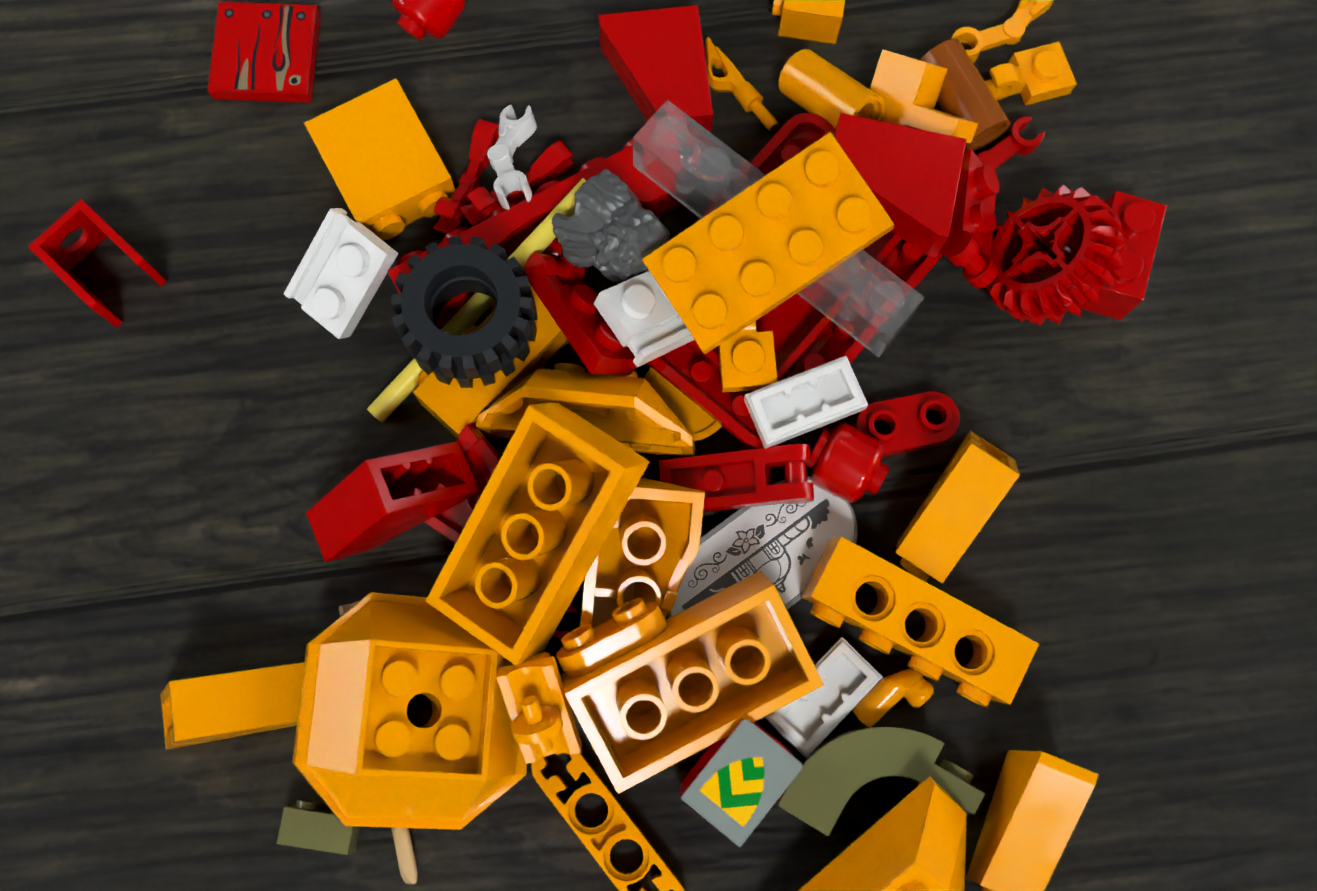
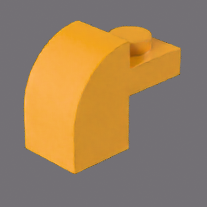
M882 49L870 87L871 91L881 96L885 101V113L882 122L967 139V143H972L978 126L976 122L934 109L948 70L947 68Z

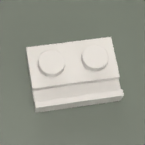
M332 208L328 211L287 286L284 295L289 299H296L302 304V310L338 339L350 337L385 278L387 270L390 269L396 259L398 252L360 222H354L350 219L344 209Z
M650 271L601 291L593 303L623 348L626 346L630 348L635 356L633 362L636 367L695 340Z

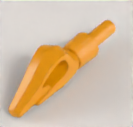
M710 37L706 38V66L711 89L716 92H731L746 112L752 111L769 132L775 130L779 123L761 103L763 96L744 79L742 74L718 46H714ZM712 65L716 69H721L724 77H715L713 75Z

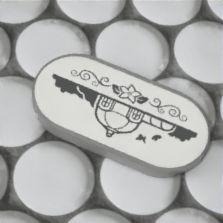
M807 477V482H811L810 477ZM784 479L775 484H783L786 483V481ZM813 484L814 501L775 504L739 509L700 538L699 550L692 565H689L677 592L678 597L671 612L669 611L667 614L668 618L760 570L775 585L788 610L802 599L800 596L830 539L842 536L856 544L857 521L850 503Z

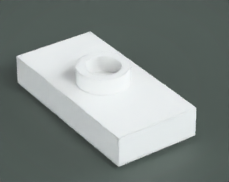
M847 356L746 394L744 397V402L765 449L863 411L868 406Z
M843 637L814 665L824 685L764 717L805 758L810 755L883 677Z

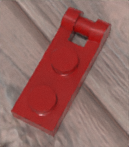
M972 149L964 151L950 234L943 246V254L954 266H962L964 278L974 288L980 289L990 285L996 279L999 272L998 266L991 259L993 231L997 226L994 214L995 200L1000 186L994 169L988 164L984 165Z
M532 254L527 259L525 265V276L527 275L529 284L591 374L631 375L636 368L633 362L635 356L628 346L623 348L593 304L598 293L591 289L584 280L585 268L572 266L570 262L566 261L564 256L556 261L552 255Z
M790 444L766 449L757 448L659 460L660 482L705 492L703 512L775 504H801L814 501L813 483L807 482L806 465L811 463L810 446L807 444ZM783 466L786 483L771 485L769 468Z

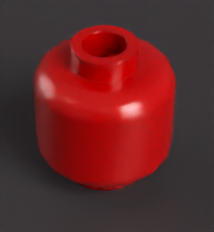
M391 0L393 8L401 15L396 24L419 41H422L426 34L435 39L446 37L466 6L465 0Z
M846 423L838 424L832 431L824 427L810 453L811 463L806 465L812 469L810 479L815 486L849 503L859 500L865 491L875 495L890 468L881 462L884 455L882 442Z

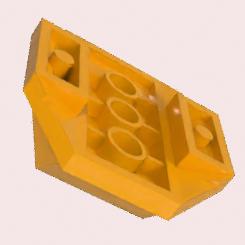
M370 592L306 646L293 764L345 826L461 830L526 776L527 764L525 763L519 743L514 740L511 731L512 722L496 678L498 668L514 664L426 602L427 597ZM420 693L430 700L433 711L430 720L425 725L416 727L407 717V706L409 701Z

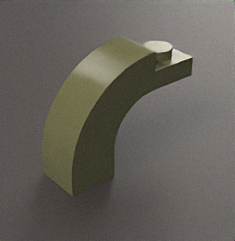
M873 727L850 730L835 735L820 743L807 758L802 757L799 760L802 764V770L776 801L775 805L829 836L845 804L853 793L867 782L880 777L899 776L919 786L930 776L962 806L966 813L970 814L976 813L985 793L970 785L974 776L958 765L942 759L939 766L934 764L945 744L942 741L914 730L896 727Z

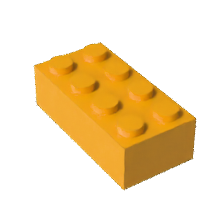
M558 402L529 405L432 587L426 602L516 666L545 650L650 461Z
M761 570L666 619L667 627L665 630L638 648L587 674L574 678L567 677L565 673L562 674L564 694L618 794L729 736L741 719L747 718L751 722H755L824 685L775 585Z

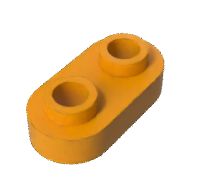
M636 598L615 609L612 612L613 619L595 628L591 624H586L567 633L561 639L563 647L556 654L566 676L574 678L587 674L657 637L667 627V621L656 602L644 604L642 598Z

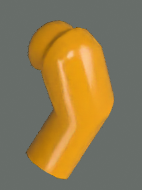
M909 668L880 679L852 711L863 724L872 728L903 697L907 699L912 707H921L933 695L934 687L923 678L924 675L921 672Z

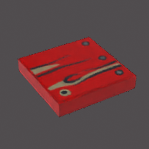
M219 2L208 83V92L211 97L216 100L312 103L321 18L317 5Z

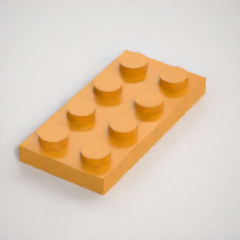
M829 132L642 260L703 353L707 354L893 230L894 223L837 140Z

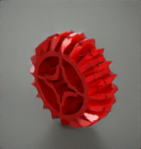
M1062 185L1054 194L1042 188L1037 200L1034 201L1023 197L1022 207L1016 212L1006 210V222L1003 225L996 226V229L993 231L995 239L992 240L991 259L998 266L999 272L996 279L986 286L985 289L993 297L992 301L1001 310H1006L1014 319H1018L1021 322L1028 319L1029 322L1041 326L1048 318L1050 321L1060 324L1067 311L1081 317V305L1088 300L1099 303L1097 293L1101 287L1115 286L1110 272L1124 267L1120 253L1127 246L1125 238L1121 234L1124 231L1121 227V221L1112 212V209L1104 199H1100L1097 195L1093 196L1091 192L1086 191L1082 187L1073 191V189ZM1047 252H1050L1052 255H1054L1056 259H1052L1047 254Z

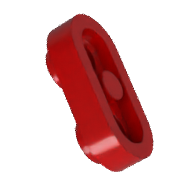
M925 392L872 403L860 412L853 427L880 440L884 446L883 457L944 444L957 431L960 423V413L955 402L947 395L939 392ZM932 409L939 412L942 417V423L938 425L930 423L926 418V410ZM879 419L887 421L891 426V433L888 435L878 433L875 430L874 421Z

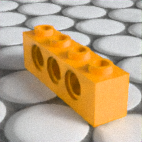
M842 536L829 540L800 596L802 599L813 604L810 613L815 617L840 628L843 621L862 631L859 640L885 654H889L892 647L911 657L907 665L911 669L919 671L924 676L938 681L941 674L960 684L956 691L959 695L986 708L990 701L1011 705L1039 646V643ZM863 583L872 586L877 594V605L869 614L863 613L855 601L857 589ZM913 610H917L925 620V631L917 640L911 639L905 629L906 617ZM965 636L972 644L973 656L967 665L961 666L955 657V646L959 639Z

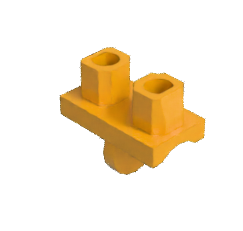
M542 652L535 654L517 666L510 665L498 668L496 678L512 722L511 731L514 740L519 743L525 763H533L552 754L565 753L572 755L581 753L582 741L570 704L564 694L563 682L554 656L551 657L549 653Z

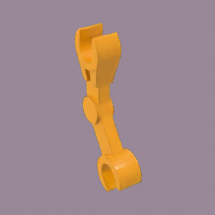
M1020 0L1017 11L1004 24L982 31L972 27H961L955 31L951 39H959L961 43H967L971 46L972 49L966 50L974 63L982 51L1004 44H1017L1028 24L1045 13L1051 7L1054 0Z

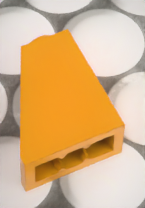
M970 430L898 540L895 553L902 557L900 564L911 574L922 580L927 581L931 576L940 583H943L1020 476L1015 459Z
M304 662L169 681L160 694L165 749L296 726Z
M1008 750L966 879L983 886L982 891H1044L1095 787L1099 774L1042 751Z

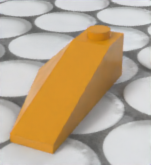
M640 478L582 582L579 627L591 624L595 628L613 619L612 612L615 609L636 598H642L644 604L656 602L664 618H666L678 597L677 592L689 565H692L700 547L704 491Z

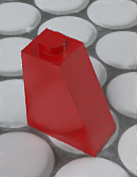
M698 5L598 15L601 51L653 131L657 133L663 129L670 141L678 145H692L702 139L711 138L713 110Z
M840 113L832 135L893 221L894 228L891 231L925 255L937 257L949 238L967 139ZM824 131L823 137H824L826 134H828L829 132H828V131Z
M457 441L366 460L309 509L306 515L326 563L373 550L473 496L479 489L461 446Z

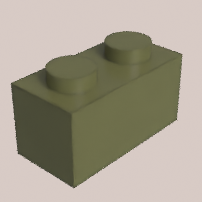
M297 800L296 805L284 807L276 844L349 855L356 851L360 826L343 825L332 811L317 809L318 802Z

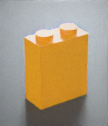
M393 79L304 122L354 219L381 240H388L397 236L404 230L406 225L422 217L429 218L439 215L433 213L437 201L443 196L450 198L455 191L450 174L397 79Z

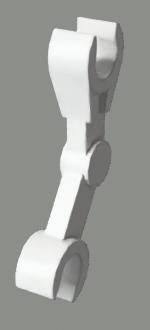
M512 105L503 109L499 120V138L496 144L487 152L490 164L498 175L493 184L494 191L500 205L507 210L510 207L506 197L513 191H523L527 202H530L532 198V191L527 177L523 172L515 171L512 158L516 148L536 131L537 124L530 106H527L524 116L520 119L516 118Z

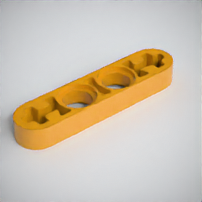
M581 753L570 755L572 760L566 767L575 781L579 779L582 772H585L591 783L576 789L566 803L558 795V792L567 789L568 786L560 776L555 775L547 778L543 772V769L548 765L546 757L531 763L532 774L537 784L619 891H631L628 885L642 879L652 864H655L661 871L660 874L651 877L652 882L659 891H670L671 889L673 891H685L675 874ZM589 793L600 795L608 805L607 818L602 824L595 827L583 825L576 816L575 807L577 801L583 795ZM620 840H633L640 845L643 851L644 858L642 864L633 872L624 873L618 871L611 862V849ZM642 885L638 891H647V890H646V888Z

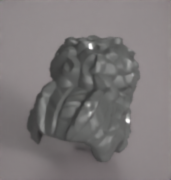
M605 169L583 183L574 194L575 211L571 217L560 213L553 216V233L557 237L558 243L561 244L563 256L572 266L584 268L594 265L610 281L622 282L649 271L642 259L667 243L670 233L651 210L642 208L638 197L629 189L625 182H622L617 175Z

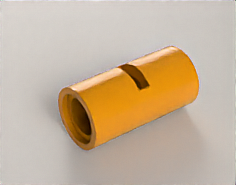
M803 49L795 53L786 62L781 71L779 89L782 94L808 112L824 118L834 128H836L840 113L882 121L885 101L881 96L809 49Z

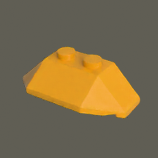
M557 363L554 365L553 370L538 368L477 416L476 427L487 438L511 440L529 405L558 402L634 452L680 457L695 456L696 447L691 433L645 378H638V373L635 371L631 375L585 373L586 369L584 367L569 363Z
M929 776L798 891H965L967 813L955 799Z

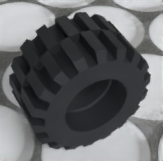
M460 236L448 237L449 246L439 248L435 241L425 246L428 255L421 259L414 254L407 261L411 270L409 275L400 272L395 281L400 291V294H392L391 307L396 313V316L392 317L395 329L420 368L428 375L433 372L438 381L450 385L452 379L456 378L461 388H473V379L481 378L484 386L496 383L493 374L502 370L507 377L515 371L514 358L516 357L524 362L530 353L527 341L535 342L537 328L534 320H538L527 275L524 276L522 266L514 256L508 259L505 248L494 243L488 250L484 238L472 236L470 244H463ZM469 292L482 293L490 296L497 302L495 313L490 321L473 333L454 335L437 328L438 316L444 305L460 294Z

